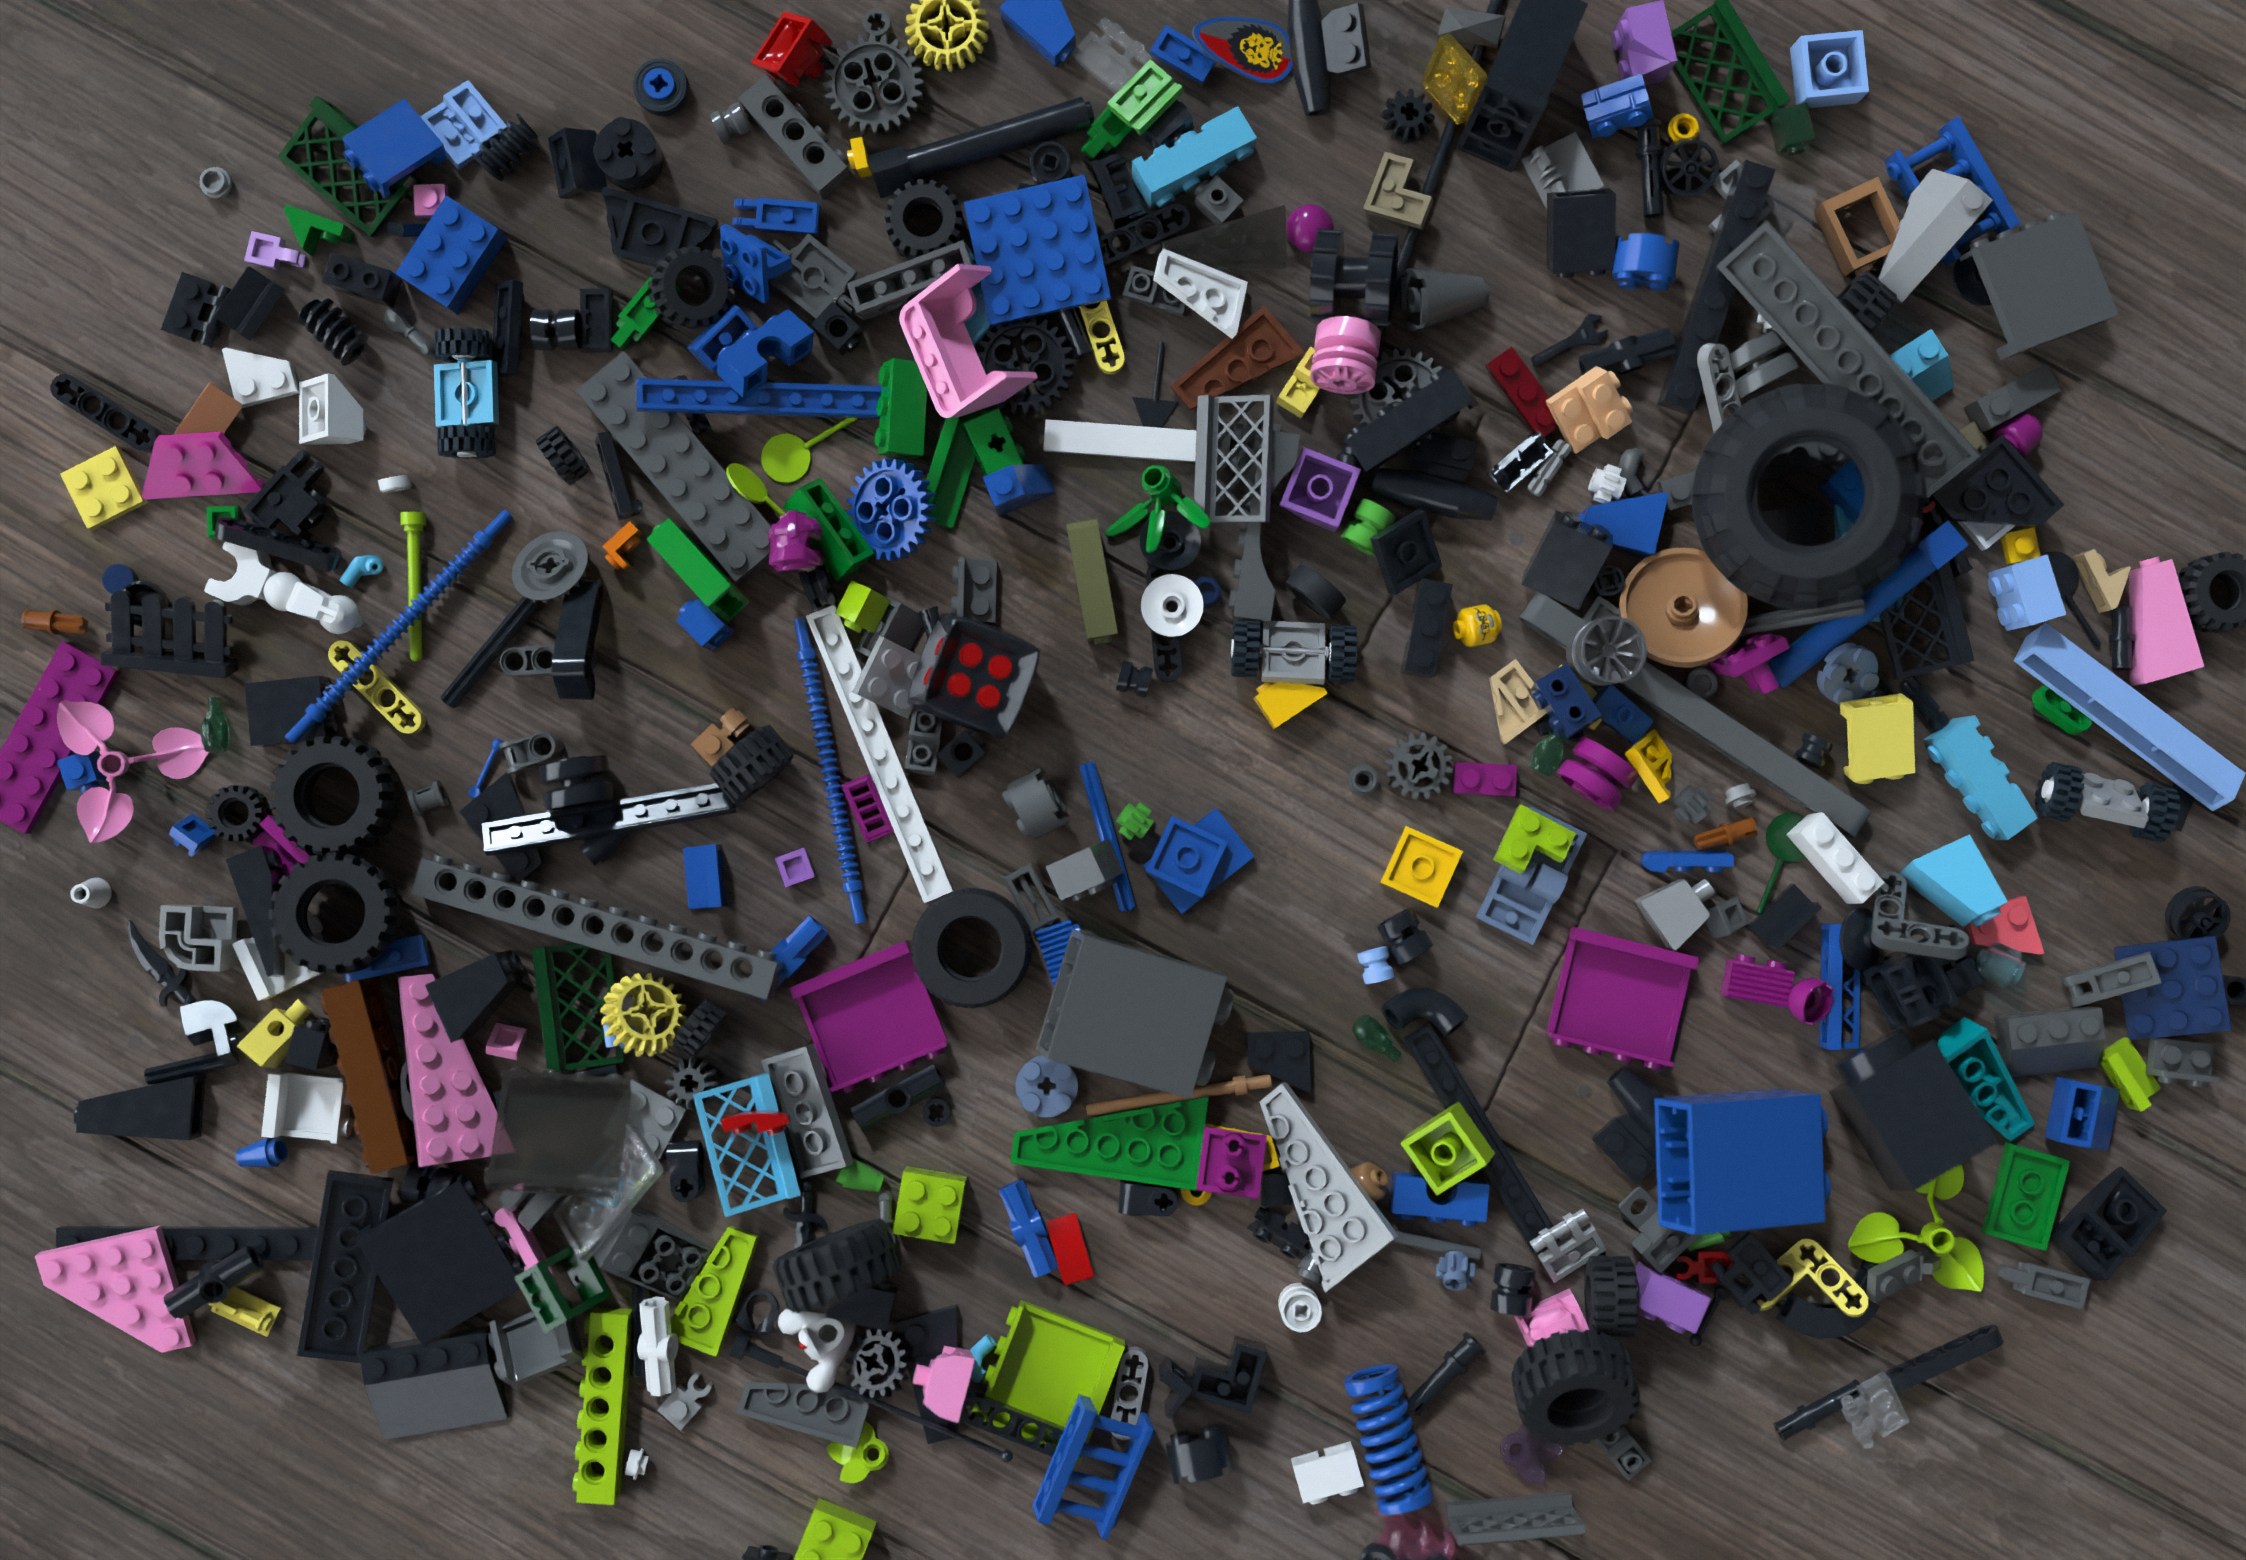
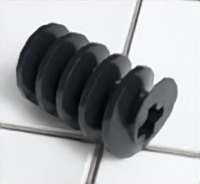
M519 113L516 114L519 125L509 120L507 122L510 129L509 133L501 128L498 130L501 138L500 141L493 137L488 138L491 149L482 144L479 146L482 157L471 153L491 177L501 182L504 180L501 169L511 174L513 172L510 164L511 161L518 165L523 163L519 155L520 153L527 157L532 156L529 145L538 150L541 148L538 135Z
M328 298L322 302L315 299L309 302L299 312L298 322L305 325L306 330L314 334L317 341L323 342L324 348L332 351V355L337 360H340L343 366L355 361L364 350L369 336L366 333L358 335L360 327L356 324L348 327L351 323V318L349 316L340 318L343 310L339 307L332 309L334 305L332 299Z

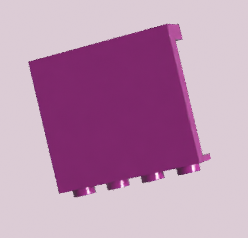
M1571 927L1546 1035L1554 1038L1553 1044L1571 1048L1572 1043L1584 1045V1052L1602 1056L1604 1050L1614 1053L1613 1059L1632 1063L1633 1058L1645 1060V1067L1661 1071L1663 1070V1065L1673 1067L1674 1062L1670 1061L1691 969H1697L1699 957Z
M908 940L789 988L793 1000L797 999L830 1082V1093L839 1090L840 1095L857 1089L856 1083L868 1078L869 1083L886 1077V1070L897 1067L898 1071H902L916 1065L914 1059L926 1055L927 1060L945 1053L943 1047H946L949 1041L930 993L920 981V977L917 976L913 965L914 962L912 961V948Z

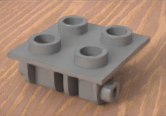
M1576 132L1545 148L1543 146L1537 147L1532 151L1531 155L1521 160L1546 209L1547 193L1600 189L1604 187Z

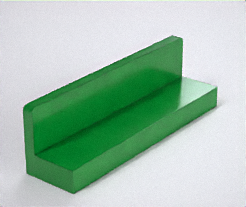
M981 409L960 417L945 419L926 479L930 481L929 486L925 489L926 492H934L935 494L929 499V504H934L937 507L934 510H930L929 515L936 518V521L931 523L950 529L955 526L976 459L962 427L965 422L988 413L987 410Z

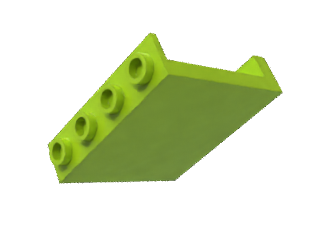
M1024 1300L1020 1301L1018 1308L1012 1306L1005 1323L1011 1327L1007 1337L1000 1336L994 1354L999 1355L995 1367L989 1365L983 1383L988 1385L984 1396L1063 1427L1066 1426L1078 1395L1090 1397L1097 1415H1099L1125 1349V1340ZM975 1402L972 1409V1413L973 1411L982 1413L985 1417V1422L987 1412L980 1410L977 1405V1402ZM999 1412L993 1418V1424L996 1427H1004L1010 1421V1415L1006 1412ZM1034 1423L1026 1424L1022 1428V1436L1033 1438L1038 1433V1426ZM1045 1429L1044 1438L1051 1440L1054 1448H1056L1061 1435L1058 1439L1048 1437L1047 1429ZM1089 1430L1085 1440L1086 1443H1089L1093 1430ZM1083 1456L1077 1459L1076 1464L1080 1465Z

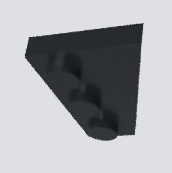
M507 772L459 811L482 840V823L525 816L524 807L517 796L512 776L508 775ZM539 847L495 855L517 883H521L522 880L528 878L545 864Z

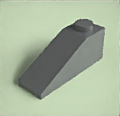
M2046 363L1965 406L1964 410L1970 421H1975L1980 430L1985 432L2061 391V388Z

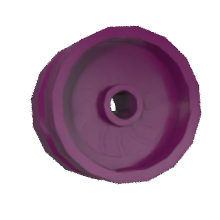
M1581 737L1572 749L1575 758L1579 762L1565 760L1556 774L1582 797L1608 811L1614 812L1623 800L1620 791L1616 787L1630 789L1639 777V774L1630 764L1606 747L1589 738Z

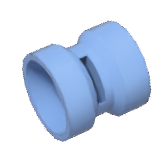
M1387 946L1357 953L1359 963L1365 966L1362 975L1365 984L1381 982L1395 977L1393 968L1386 961L1389 957Z

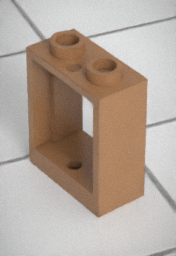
M1879 177L1828 199L1813 210L1844 277L1855 273L1857 277L1865 271L1873 270L1874 263L1880 260L1885 262L1887 254L1896 238L1900 222ZM1870 199L1891 244L1857 259L1836 213Z

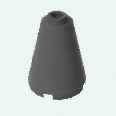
M1411 268L1405 270L1408 276L1402 277L1400 281L1401 312L1407 311L1409 320H1404L1410 331H1421L1484 307L1490 295L1488 284L1480 276Z

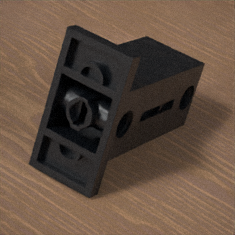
M1520 0L1456 149L1512 173L1546 108L1549 94L1588 3L1582 0Z

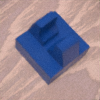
M191 814L173 825L169 835L174 838V845L177 847L180 845L185 846L189 849L188 855L192 857L215 839L216 835L214 832L216 830L210 829L207 823L195 814Z

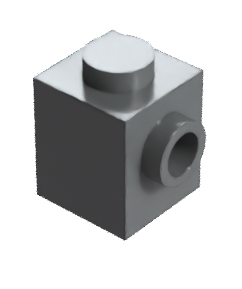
M1217 175L1210 182L1207 179L1204 180L1194 192L1197 195L1194 206L1221 231L1243 206L1244 200Z

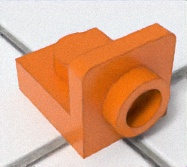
M631 521L602 546L608 552L605 558L616 570L622 567L629 572L633 569L632 565L621 554L625 551L626 553L633 551L641 543L639 538L644 534Z

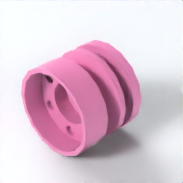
M1339 316L1322 320L1316 329L1314 345L1316 353L1312 359L1311 381L1324 390L1341 394H1360L1372 389L1375 386L1376 358L1379 355L1381 339L1379 328L1369 321L1356 317Z

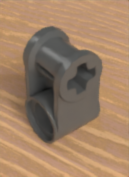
M541 732L500 743L499 748L504 750L509 767L506 770L507 774L524 772L535 766L560 758L564 751L562 738L553 733ZM545 739H549L552 745L551 751L547 755L541 751V744Z

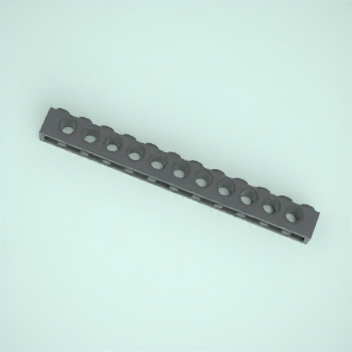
M434 854L433 858L421 859L412 895L766 1000L772 999L775 996L784 965L783 961L776 960L777 954L761 949H758L757 954L746 951L747 945L735 941H728V945L716 942L717 936L704 932H699L698 936L687 933V927L669 923L667 928L657 925L658 919L640 914L639 919L627 916L629 911L620 907L610 906L609 910L598 907L599 902L585 897H581L580 901L569 899L570 893L551 888L550 893L539 890L540 884L527 880H522L521 884L511 882V876L496 871L492 872V876L481 873L482 867L470 863H463L462 867L452 864L453 858ZM451 874H454L457 879L456 887L453 890L448 886V878ZM481 882L486 887V894L482 899L477 895V887ZM509 891H512L516 898L512 907H509L506 903V895ZM539 899L545 905V911L541 916L535 911V904ZM568 908L572 909L575 916L574 921L570 925L564 920V913ZM597 917H600L604 922V928L601 933H597L593 928V922ZM627 925L634 932L633 939L630 942L625 941L622 935L623 929ZM656 934H659L663 939V947L659 951L655 950L652 946V939ZM686 942L693 948V955L689 960L685 959L681 953L682 946ZM715 951L719 952L723 957V964L719 969L715 968L711 963V956ZM745 960L749 961L753 966V972L748 978L743 976L740 970L741 964Z

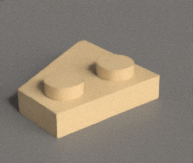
M1516 659L1489 678L1500 740L1504 745L1547 712L1544 708L1542 710L1539 709L1531 696L1533 691L1531 688L1534 682Z

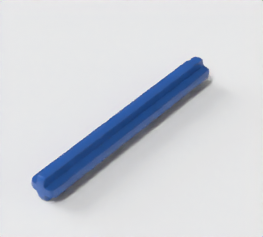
M1088 762L1080 766V772L1100 842L1109 838L1124 873L1115 877L1117 883L1113 884V889L1119 910L1127 912L1135 909L1136 905L1095 762Z

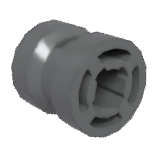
M738 102L729 105L726 111L721 112L717 110L710 113L711 120L722 143L731 140L732 135L737 133L743 135L750 132L749 125Z

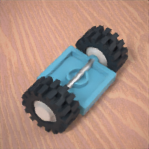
M455 327V329L445 328V330L439 329L434 332L436 360H441V362L450 363L434 365L436 427H438L439 456L453 457L455 459L493 457L496 455L495 429L482 426L499 424L497 362L493 361L492 333H489L487 330L482 331V329H461V327Z

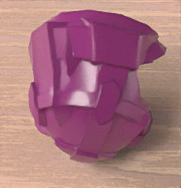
M798 510L787 511L786 514L781 515L780 520L773 524L768 532L770 543L769 565H773L775 571L823 565L825 557L823 551L811 545L812 538L820 541L821 536H823L820 523L815 518L811 519L805 512H798Z

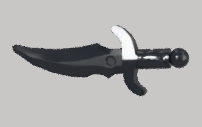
M129 920L127 923L129 939L135 955L144 969L154 975L156 983L162 984L165 987L159 995L160 1006L166 1007L168 1005L167 1000L172 993L185 1006L197 1003V999L184 986L188 977V970L180 968L178 975H174L170 969L169 962L147 944L133 922Z
M805 1180L801 1184L800 1212L793 1213L787 1207L783 1208V1213L787 1219L797 1222L796 1229L794 1230L796 1235L794 1249L816 1239L813 1233V1222L820 1224L824 1229H827L828 1226L826 1220L821 1215L812 1212L813 1183L809 1180Z

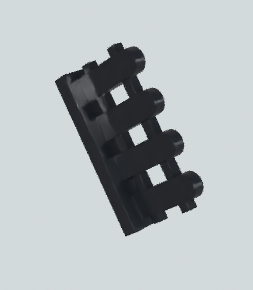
M121 589L112 594L111 602L105 603V611H111L112 633L106 634V642H112V647L101 653V665L216 678H227L238 671V659L227 658V655L233 654V646L227 645V624L233 623V615L227 614L226 605L221 600L215 599L208 602L204 607V612L196 611L194 600L188 596L176 599L173 603V608H165L163 597L158 593H150L142 599V605L134 604L133 595L128 590ZM134 614L142 615L143 636L134 635ZM165 617L173 618L174 639H165ZM196 621L204 622L205 643L196 642ZM135 645L143 646V648H135ZM165 648L174 649V652L165 651ZM196 652H204L205 655H198Z

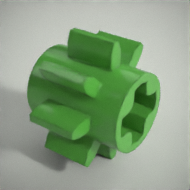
M1140 801L1136 807L1128 803L1116 820L1122 826L1119 829V833L1130 841L1134 835L1142 839L1154 822L1148 816L1151 813V809Z

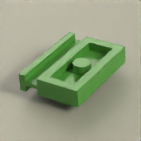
M1150 59L1107 102L1109 110L1130 128H1134L1137 134L1141 136L1184 91L1180 84L1174 82L1170 75Z

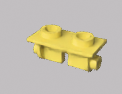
M235 1286L229 1289V1293L223 1301L209 1303L212 1306V1312L268 1337L281 1310L280 1307Z

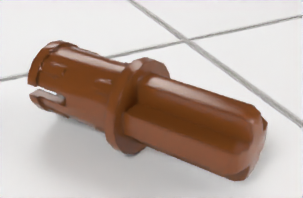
M25 610L21 617V623H29L22 625L24 629L44 630L55 635L59 632L83 634L87 631L89 624L88 619L83 616L61 614L59 610H52L51 612Z
M1752 817L1730 824L1720 823L1719 828L1694 836V844L1698 851H1704L1724 844L1730 847L1733 842L1757 836V825Z

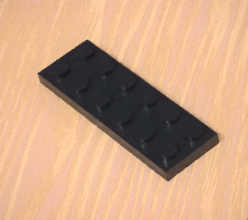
M335 1170L328 1171L297 1356L360 1363L359 1354L365 1351L378 1274L356 1239L361 1229L370 1224L375 1227L387 1220L394 1178Z

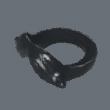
M764 1289L750 1291L743 1297L738 1314L732 1318V1321L748 1333H756L759 1336L776 1333L777 1329L774 1327L780 1308L778 1299L771 1292ZM764 1295L770 1300L771 1311L763 1322L758 1325L757 1329H753L749 1321L747 1305L753 1297Z

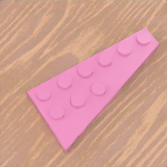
M433 974L398 978L419 1167L516 1153L503 1124L500 1123L499 1115L464 1040L451 1043L425 986L435 980Z

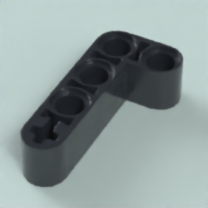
M580 579L579 587L573 586L570 589V595H564L551 666L552 677L560 699H594L595 676L591 663L603 603V583L601 579Z

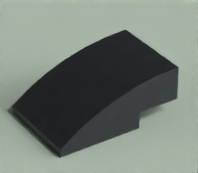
M2118 1167L2077 1203L2051 1233L2050 1239L2093 1281H2108L2125 1257H2133L2167 1210L2123 1167Z

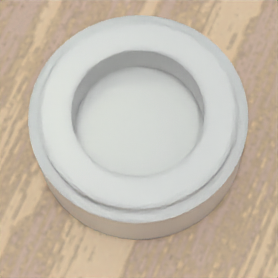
M410 475L378 480L380 492L382 493L406 490L412 486Z

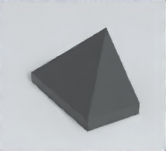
M1445 7L1438 38L1498 48L1506 17L1497 14Z

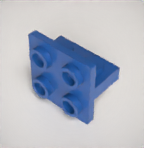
M728 224L720 226L723 269L728 267L730 272L729 275H726L727 280H733L734 286L762 303L769 301L768 280L776 278L780 274L792 269L791 257L752 234L746 236Z

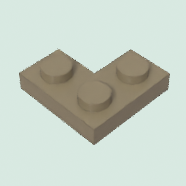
M1389 152L1384 153L1363 207L1366 214L1423 229L1433 199L1432 196L1406 189L1415 167L1414 159Z

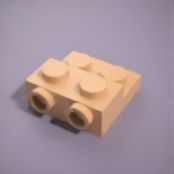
M1596 366L1545 401L1566 443L1572 447L1571 451L1575 454L1600 437L1609 439L1632 423L1629 416L1633 411L1632 406L1624 396L1620 397L1617 388L1620 387V381L1612 371L1608 372Z

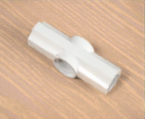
M665 1297L644 1299L639 1304L642 1333L638 1340L637 1353L638 1357L645 1361L647 1391L651 1393V1396H662L672 1393L676 1389L674 1359L678 1352V1337L675 1333H671L669 1301H666Z

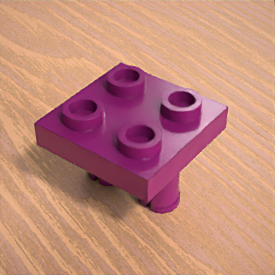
M1754 633L1744 637V643L1735 648L1732 647L1718 659L1709 662L1713 673L1733 678L1743 674L1750 691L1759 689L1761 693L1765 694L1779 687L1768 661L1790 647L1783 636L1772 635L1771 633Z
M1204 1127L1196 1190L1259 1199L1267 1136Z

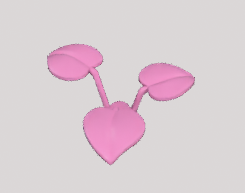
M61 701L58 707L57 722L63 742L71 751L80 755L91 754L99 746L101 756L97 763L98 769L103 775L107 776L110 790L104 787H93L84 792L78 800V819L91 843L102 842L116 836L127 827L133 818L134 804L132 798L124 793H116L117 787L115 783V776L125 774L131 763L158 759L157 766L161 773L173 779H182L194 774L201 767L212 749L211 744L200 734L189 729L175 727L164 729L154 736L152 745L156 753L128 758L120 751H107L103 741L113 735L115 724L112 714L104 706L93 702Z

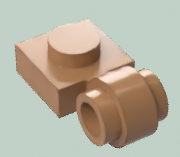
M734 708L728 710L719 720L723 724L722 729L715 723H712L690 744L712 767L726 752L736 745L729 737L734 735L736 738H739L750 727L747 723L748 718L740 710L736 711Z

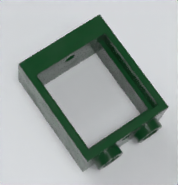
M582 1240L514 1277L544 1333L551 1331L611 1296ZM560 1261L583 1300V1303L570 1309L548 1269Z

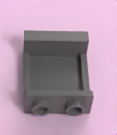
M564 1297L570 1309H572L571 1301ZM533 1311L504 1323H500L497 1320L489 1322L491 1332L488 1334V1340L497 1358V1362L494 1364L495 1372L500 1380L513 1387L584 1359L575 1317L547 1333H544Z

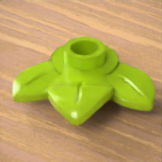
M865 1422L858 1448L832 1442L827 1446V1451L832 1459L844 1465L841 1470L840 1481L846 1483H858L864 1480L870 1471H877L883 1468L889 1458L887 1445L883 1441L876 1439L874 1428L868 1422ZM872 1448L879 1451V1458L875 1461H871L868 1458V1451Z

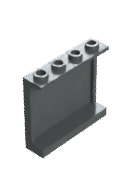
M2062 211L2044 218L2045 223L2040 225L2038 220H2034L2019 227L2020 232L2014 233L2013 229L2006 230L1994 236L1995 241L1989 242L1988 238L1981 239L1970 244L1971 251L1959 257L1960 261L1973 257L2008 343L1996 349L2000 361L2093 327L2119 315L2077 211L2065 216Z

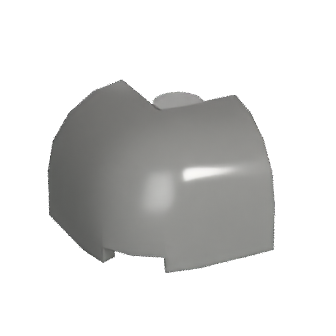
M161 905L159 923L160 949L164 950L169 960L175 963L178 968L215 972L231 969L237 959V954L232 944L241 940V938H236L238 907Z

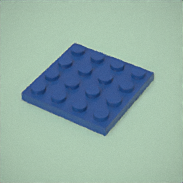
M1085 174L963 202L976 265L990 266L992 273L980 281L988 321L991 327L1112 300Z

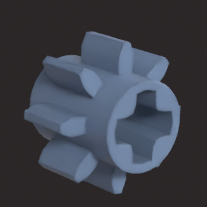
M1450 1251L1445 1254V1258H1439V1263L1436 1266V1278L1443 1279L1444 1287L1449 1290H1463L1467 1287V1284H1472V1278H1475L1476 1264L1468 1263V1256L1465 1253Z

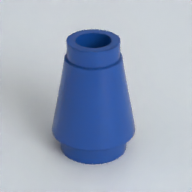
M268 1137L238 1149L236 1161L240 1167H277L287 1159V1146L282 1138Z

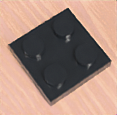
M1415 510L1370 538L1388 593L1396 595L1442 567L1429 522L1423 510Z

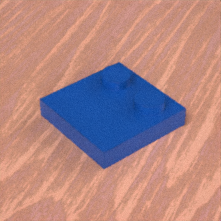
M1171 816L1145 873L1202 899L1228 842L1175 816Z

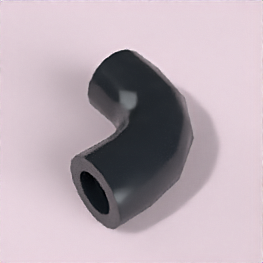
M1429 988L1408 989L1395 995L1381 1006L1384 1018L1396 1030L1403 1029L1416 1019H1425L1432 1022L1445 1037L1455 1032L1469 1017L1447 995Z

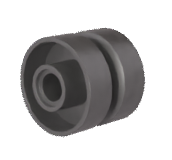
M1609 616L1581 625L1572 633L1566 647L1568 665L1581 682L1591 686L1616 684L1633 678L1643 667L1647 655L1646 640L1641 630L1632 621L1619 616Z

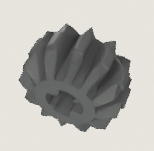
M697 1056L694 1058L690 1057L689 1064L684 1058L678 1060L679 1068L675 1066L669 1067L668 1071L674 1077L666 1078L664 1083L674 1086L673 1089L667 1092L668 1097L675 1094L678 1095L675 1105H681L686 1099V1107L688 1110H691L695 1105L693 1094L719 1086V1081L710 1080V1077L715 1075L717 1070L715 1068L708 1072L705 1070L709 1064L707 1059H704L698 1066ZM691 1075H693V1081H698V1086L694 1087L693 1090L691 1089V1084L686 1083V1079L690 1078ZM713 1095L706 1098L713 1099L715 1096ZM703 1098V1099H702V1102H703V1105L705 1106V1105H706V1099Z

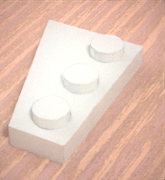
M1163 248L1158 257L1153 280L1233 339L1238 331L1248 282Z

